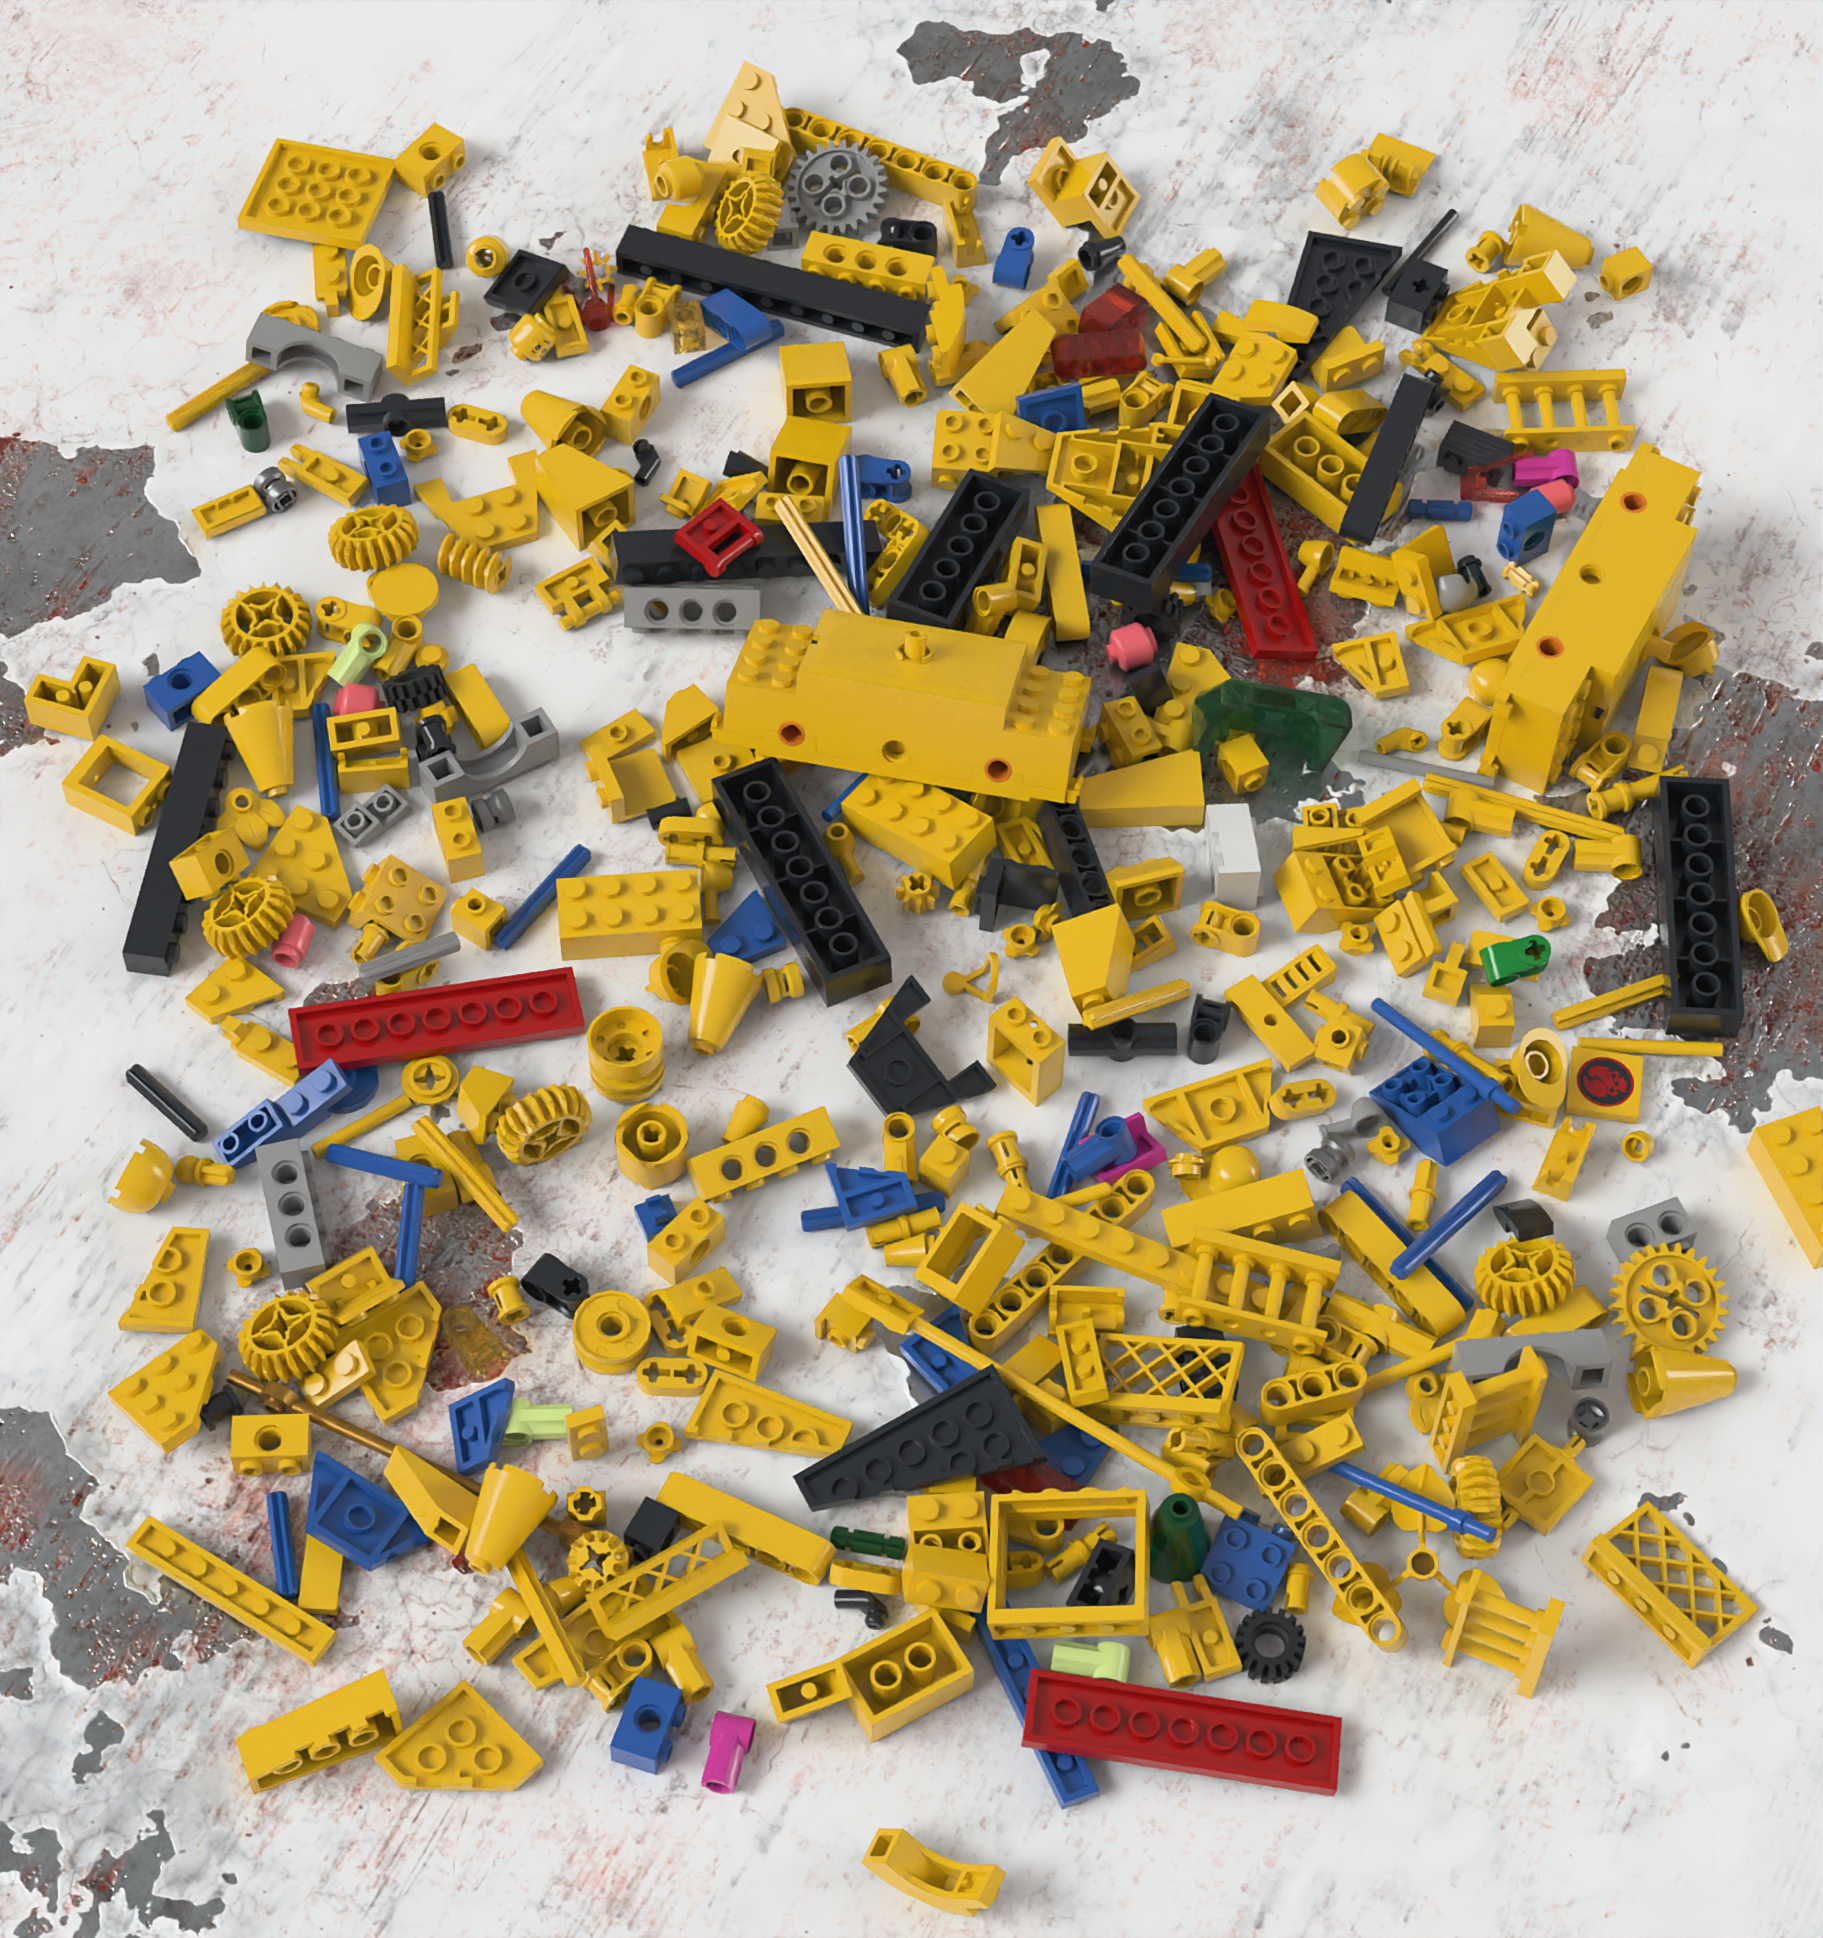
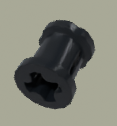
M227 1383L223 1386V1391L210 1397L207 1405L202 1406L200 1417L207 1429L212 1432L216 1429V1424L234 1414L240 1416L244 1414V1410L235 1392Z

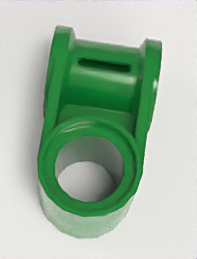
M1530 935L1509 942L1495 943L1481 949L1479 954L1489 985L1491 987H1498L1518 979L1542 973L1547 968L1551 955V945L1548 940L1540 935ZM1533 950L1535 955L1540 954L1539 960H1535L1532 955H1528V951Z

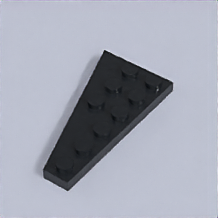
M1309 231L1287 305L1317 316L1319 323L1308 344L1283 342L1294 348L1298 356V360L1284 384L1289 385L1292 381L1300 383L1304 379L1312 365L1342 328L1348 324L1400 259L1403 247Z
M991 1364L795 1474L793 1478L811 1511L817 1512L1049 1461L995 1366Z

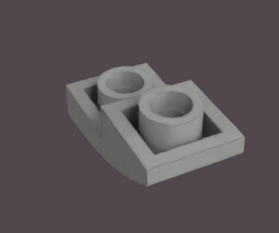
M385 783L363 805L358 801L355 802L332 825L353 846L359 848L394 826L412 810V807L391 786Z

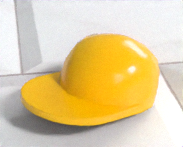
M1513 652L1481 660L1473 664L1469 673L1468 689L1470 695L1477 702L1490 707L1494 705V695L1505 677L1508 660Z
M1229 1145L1221 1148L1216 1153L1197 1156V1158L1205 1160L1204 1169H1201V1178L1180 1180V1185L1184 1194L1193 1201L1260 1181L1261 1165L1256 1155L1248 1148L1241 1145Z

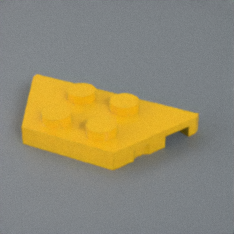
M1520 593L1442 615L1434 620L1428 619L1405 626V638L1461 666L1508 654L1515 650L1524 634L1525 594Z
M1271 1058L1143 1099L1142 1108L1148 1115L1200 1155L1268 1134L1273 1061Z

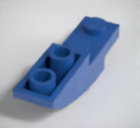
M329 1058L275 1102L268 1098L213 1140L211 1144L224 1165H231L235 1170L257 1161L254 1147L295 1138L299 1139L332 1116L329 1108L352 1091L353 1087L337 1061Z

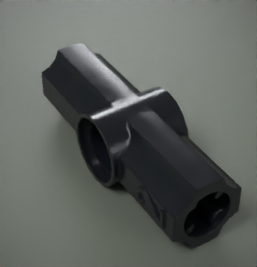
M392 393L384 396L381 402L346 405L348 434L389 430L391 437H402L411 431L412 428L447 426L444 397L409 400L404 394Z
M1131 1018L1091 1030L1088 1026L1084 1027L1083 1024H1068L1069 1056H1109L1110 1059L1116 1062H1127L1133 1059L1135 1055H1176L1177 1026L1176 1023H1136ZM1116 1038H1126L1128 1041H1119Z

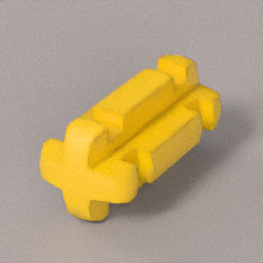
M1511 561L1504 567L1502 577L1504 579L1510 578L1509 583L1522 593L1526 591V596L1532 598L1539 592L1541 582L1539 580L1534 581L1535 577L1521 566L1517 568V563Z

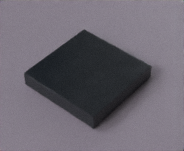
M519 249L483 298L489 305L520 316L525 314L535 315L546 305L570 271L565 264Z

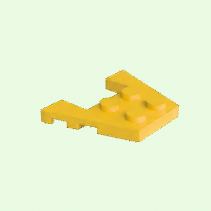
M1221 310L1210 329L1216 340L1235 344L1213 384L1210 385L1183 378L1180 381L1241 396L1240 402L1251 406L1271 405L1298 360L1297 351L1265 332L1246 331L1242 319L1225 310ZM1174 391L1169 398L1170 406L1172 404Z
M536 450L507 458L509 470L516 484L457 502L451 501L441 477L413 485L414 495L418 501H423L430 508V513L437 520L440 519L449 528L450 533L455 534L457 541L461 537L466 538L467 549L472 542L479 544L478 554L484 547H489L491 554L496 551H503L538 540Z

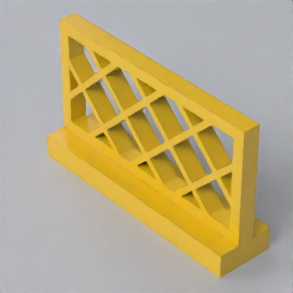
M1101 1333L1098 1347L1102 1366L1104 1367L1105 1379L1113 1375L1119 1384L1108 1391L1110 1400L1078 1407L1082 1413L1101 1424L1169 1429L1180 1427L1187 1430L1201 1427L1208 1428L1212 1432L1229 1433L1232 1423L1229 1410L1245 1352L1243 1342ZM1109 1346H1123L1128 1351L1112 1363L1106 1358ZM1150 1348L1160 1349L1163 1354L1146 1366L1139 1358L1141 1354ZM1185 1351H1195L1198 1357L1182 1368L1174 1360V1358ZM1221 1353H1231V1361L1218 1370L1210 1362V1360ZM1132 1360H1135L1141 1369L1123 1381L1117 1371ZM1170 1362L1176 1372L1159 1383L1152 1373ZM1205 1364L1212 1374L1194 1385L1188 1375ZM1146 1377L1154 1385L1144 1394H1133L1130 1390L1131 1387ZM1182 1379L1190 1387L1189 1390L1178 1397L1169 1396L1166 1393L1167 1389ZM1219 1381L1223 1386L1221 1399H1205L1201 1393Z
M1649 1501L1645 1502L1604 1535L1600 1533L1592 1539L1581 1559L1690 1669H1693L1702 1662L1708 1652L1752 1618L1759 1610V1607ZM1646 1516L1657 1526V1534L1639 1532L1638 1521ZM1615 1539L1632 1541V1554L1621 1553L1611 1542ZM1639 1542L1658 1544L1659 1558L1641 1556ZM1666 1546L1678 1547L1685 1554V1561L1666 1559ZM1640 1565L1658 1567L1660 1581L1649 1580L1640 1571ZM1667 1569L1686 1571V1585L1668 1583ZM1693 1572L1706 1574L1712 1580L1713 1588L1694 1586ZM1668 1592L1687 1595L1688 1609L1676 1607L1668 1599ZM1695 1596L1714 1598V1612L1695 1610ZM1721 1599L1734 1601L1743 1612L1739 1615L1722 1613ZM1696 1620L1715 1622L1716 1634L1709 1639L1696 1626Z

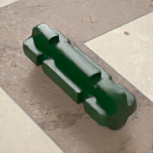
M834 1526L831 1531L830 1542L836 1549L845 1550L846 1547H849L851 1552L879 1557L883 1553L887 1554V1558L900 1560L904 1556L906 1542L903 1537L890 1535L888 1539L884 1538L885 1534L854 1529V1532H849V1528Z

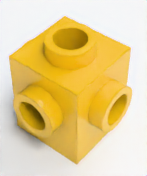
M1343 1015L1340 1016L1339 1020L1329 1016L1326 1026L1320 1025L1315 1036L1314 1045L1317 1046L1314 1057L1317 1063L1352 1076L1357 1060L1363 1061L1369 1047L1365 1031L1360 1027L1361 1023Z

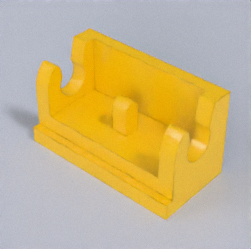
M672 127L664 128L662 133L663 140L660 142H653L650 132L645 136V151H642L652 201L669 199L660 194L655 176L662 163L679 157Z
M952 197L943 199V224L956 269L988 264L984 243L981 239L974 213H972L971 200L968 197H965V205L960 209H955Z
M407 747L400 748L401 756L346 760L345 752H337L341 793L377 792L385 783L394 790L411 789L410 761Z
M1566 1117L1561 1128H1557L1532 1188L1564 1202L1568 1201L1596 1128V1124L1587 1121L1583 1125L1582 1130H1577L1571 1126V1117Z
M1050 1285L1048 1337H1057L1056 1326L1092 1318L1097 1339L1100 1338L1101 1333L1123 1334L1125 1287Z

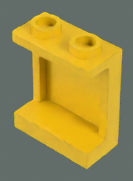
M1415 777L1354 812V821L1359 828L1363 829V836L1389 825L1412 882V885L1407 886L1406 889H1410L1425 879L1423 874L1435 868L1436 871H1442L1455 862L1453 857L1458 852L1456 844L1451 843L1421 794L1422 788Z

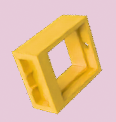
M100 734L61 784L66 803L136 837L143 827H147L152 822L156 810L163 801L165 802L172 779L171 767ZM114 763L150 779L129 807L93 790Z
M1014 996L989 1016L986 1062L1037 1107L1062 1086L1066 1041L1020 999ZM1036 1023L1038 1026L1036 1028H1033L1030 1026V1024Z
M961 1201L913 1274V1277L939 1295L978 1317L1026 1241L1014 1233L1018 1227L1006 1218L999 1215L994 1220L997 1215L978 1203L974 1209ZM983 1227L991 1231L990 1235L957 1285L949 1281V1278Z

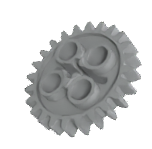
M842 139L839 147H835L834 142L829 140L828 149L825 150L820 144H817L818 153L813 154L811 151L806 150L808 160L797 159L796 162L800 170H790L791 177L794 180L787 182V187L791 192L786 195L789 203H792L790 205L791 212L797 214L796 219L799 224L805 223L807 232L812 231L816 227L817 232L825 233V231H828L831 235L841 232L842 237L847 238L848 231L852 230L858 236V227L860 225L867 229L871 228L868 221L869 218L874 220L880 219L876 209H886L885 202L882 200L889 198L888 189L885 188L889 186L888 178L884 176L886 174L884 165H879L880 161L877 155L870 157L871 153L868 147L860 152L859 144L856 141L848 148L845 139ZM839 166H848L843 172H834ZM814 185H823L818 191H809ZM858 188H866V191L862 194H853ZM833 207H841V210L837 213H828Z

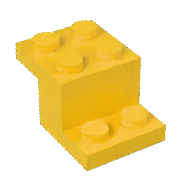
M1061 136L1052 138L1049 141L1027 181L1062 228L1091 220L1104 239L1121 235L1141 198L1106 151L1077 159Z

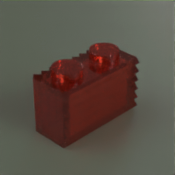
M1117 282L1108 291L1106 290L1101 297L1099 296L1094 302L1083 308L1077 332L1079 335L1083 334L1084 338L1088 337L1089 341L1093 340L1094 344L1098 343L1099 347H1103L1104 350L1110 349L1116 343L1123 344L1134 329L1141 330L1147 323L1149 318L1147 313L1149 302Z

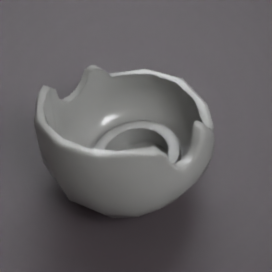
M1461 574L1433 578L1442 612L1453 613L1464 610L1478 596V586L1473 577H1470L1469 584L1465 582Z

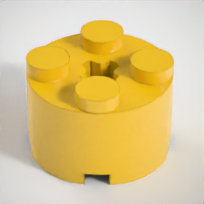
M1355 153L1333 166L1330 170L1334 174L1328 181L1323 177L1316 189L1315 194L1319 201L1346 230H1350L1359 223L1360 218L1369 213L1371 216H1374L1385 206L1383 198L1390 184L1364 154L1361 157L1359 153Z
M644 1102L630 1107L620 1116L615 1132L616 1157L620 1170L629 1180L641 1185L645 1189L655 1190L661 1185L674 1181L686 1169L685 1161L689 1159V1137L687 1123L677 1109L661 1103L660 1106L649 1105V1102Z

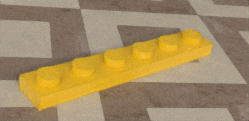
M148 1515L125 1544L129 1553L313 1668L337 1638L336 1631L150 1515Z

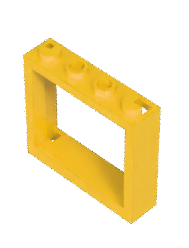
M1123 1486L1118 1490L1101 1491L1097 1488L1086 1487L1076 1492L1045 1489L1041 1493H1023L1018 1490H1012V1494H991L990 1583L988 1586L987 1626L993 1640L1149 1635L1150 1503L1146 1489L1128 1490L1127 1486ZM1136 1517L1135 1605L1006 1609L1008 1521Z

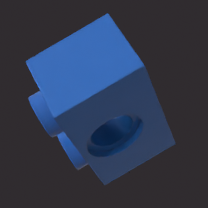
M389 430L357 439L361 466L365 476L370 481V489L376 505L379 506L382 503L386 506L396 504L397 507L410 505L411 497L408 478Z
M1538 489L1519 497L1504 507L1496 547L1504 559L1516 562L1517 568L1547 553L1557 510Z
M198 651L192 656L182 659L176 666L162 675L153 677L143 686L147 706L172 732L194 718L191 713L193 701L216 681L221 674Z
M641 1676L636 1677L610 1744L611 1761L654 1775L657 1774L661 1763L667 1764L674 1745V1741L670 1740L674 1727L681 1728L687 1712V1706L683 1705L682 1689ZM649 1721L657 1722L660 1725L657 1730L651 1732L640 1728Z

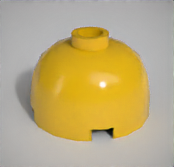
M145 1138L140 1142V1145L146 1147L143 1154L134 1152L115 1189L121 1191L118 1199L110 1196L107 1202L120 1210L134 1214H143L151 1211L159 1201L166 1204L176 1187V1184L170 1182L174 1171L171 1158L166 1151Z

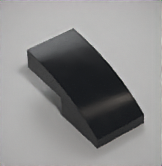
M1523 1199L1493 1206V1213L1505 1233L1512 1232L1518 1242L1554 1234V1222L1546 1211L1532 1199Z

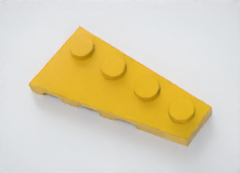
M634 1564V1565L631 1566L627 1571H629L630 1569L636 1567V1565ZM641 1575L637 1578L633 1594L644 1597L650 1594L654 1587L644 1575ZM627 1584L618 1589L625 1591ZM611 1592L599 1599L607 1618L619 1611L624 1595ZM631 1598L629 1605L638 1601V1599ZM586 1601L560 1622L584 1669L588 1670L603 1661L624 1641L631 1638H639L646 1641L682 1621L673 1610H670L622 1639L615 1641L604 1636ZM541 1636L512 1658V1664L535 1692L563 1681Z

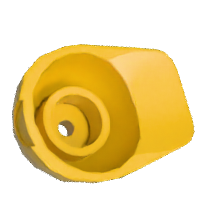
M1757 888L1742 894L1737 899L1739 937L1748 943H1758L1771 964L1781 960L1788 951V941L1772 899L1765 891Z

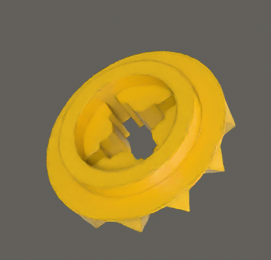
M441 1055L413 1059L406 1065L401 1075L402 1089L408 1098L412 1099L417 1106L428 1104L431 1108L436 1103L442 1101L447 1104L449 1097L452 1094H457V1086L460 1081L456 1066L448 1058ZM429 1071L432 1072L434 1080L437 1081L434 1083L432 1090H429L426 1083H424L427 1081V1077H429Z
M603 1530L583 1533L581 1537L571 1544V1550L566 1559L569 1576L579 1588L589 1592L627 1572L629 1565L628 1552L624 1543L616 1535ZM590 1547L598 1555H608L611 1553L602 1562L603 1574L597 1568L584 1569L588 1565L587 1563L592 1560Z

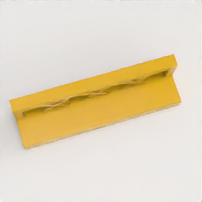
M403 263L392 268L386 369L405 386L434 375L438 370L443 272L438 267L417 276ZM431 282L426 292L421 295L422 286ZM429 304L430 310L427 312L424 318L420 320V315ZM428 330V336L419 346V339ZM427 355V364L417 369V365Z
M716 1520L588 1593L585 1597L604 1636L618 1641L750 1564L744 1552L733 1547L722 1522ZM715 1533L723 1552L711 1559L699 1556L703 1540ZM693 1546L692 1553L685 1551ZM678 1554L690 1557L685 1574L678 1578L666 1575L672 1557ZM697 1560L704 1561V1563L695 1567ZM660 1565L659 1572L651 1570ZM644 1573L657 1576L653 1591L644 1597L633 1594L639 1576ZM664 1578L671 1580V1582L662 1586ZM627 1584L625 1591L618 1589ZM611 1592L624 1595L619 1611L607 1618L599 1599ZM631 1598L638 1599V1601L629 1605Z

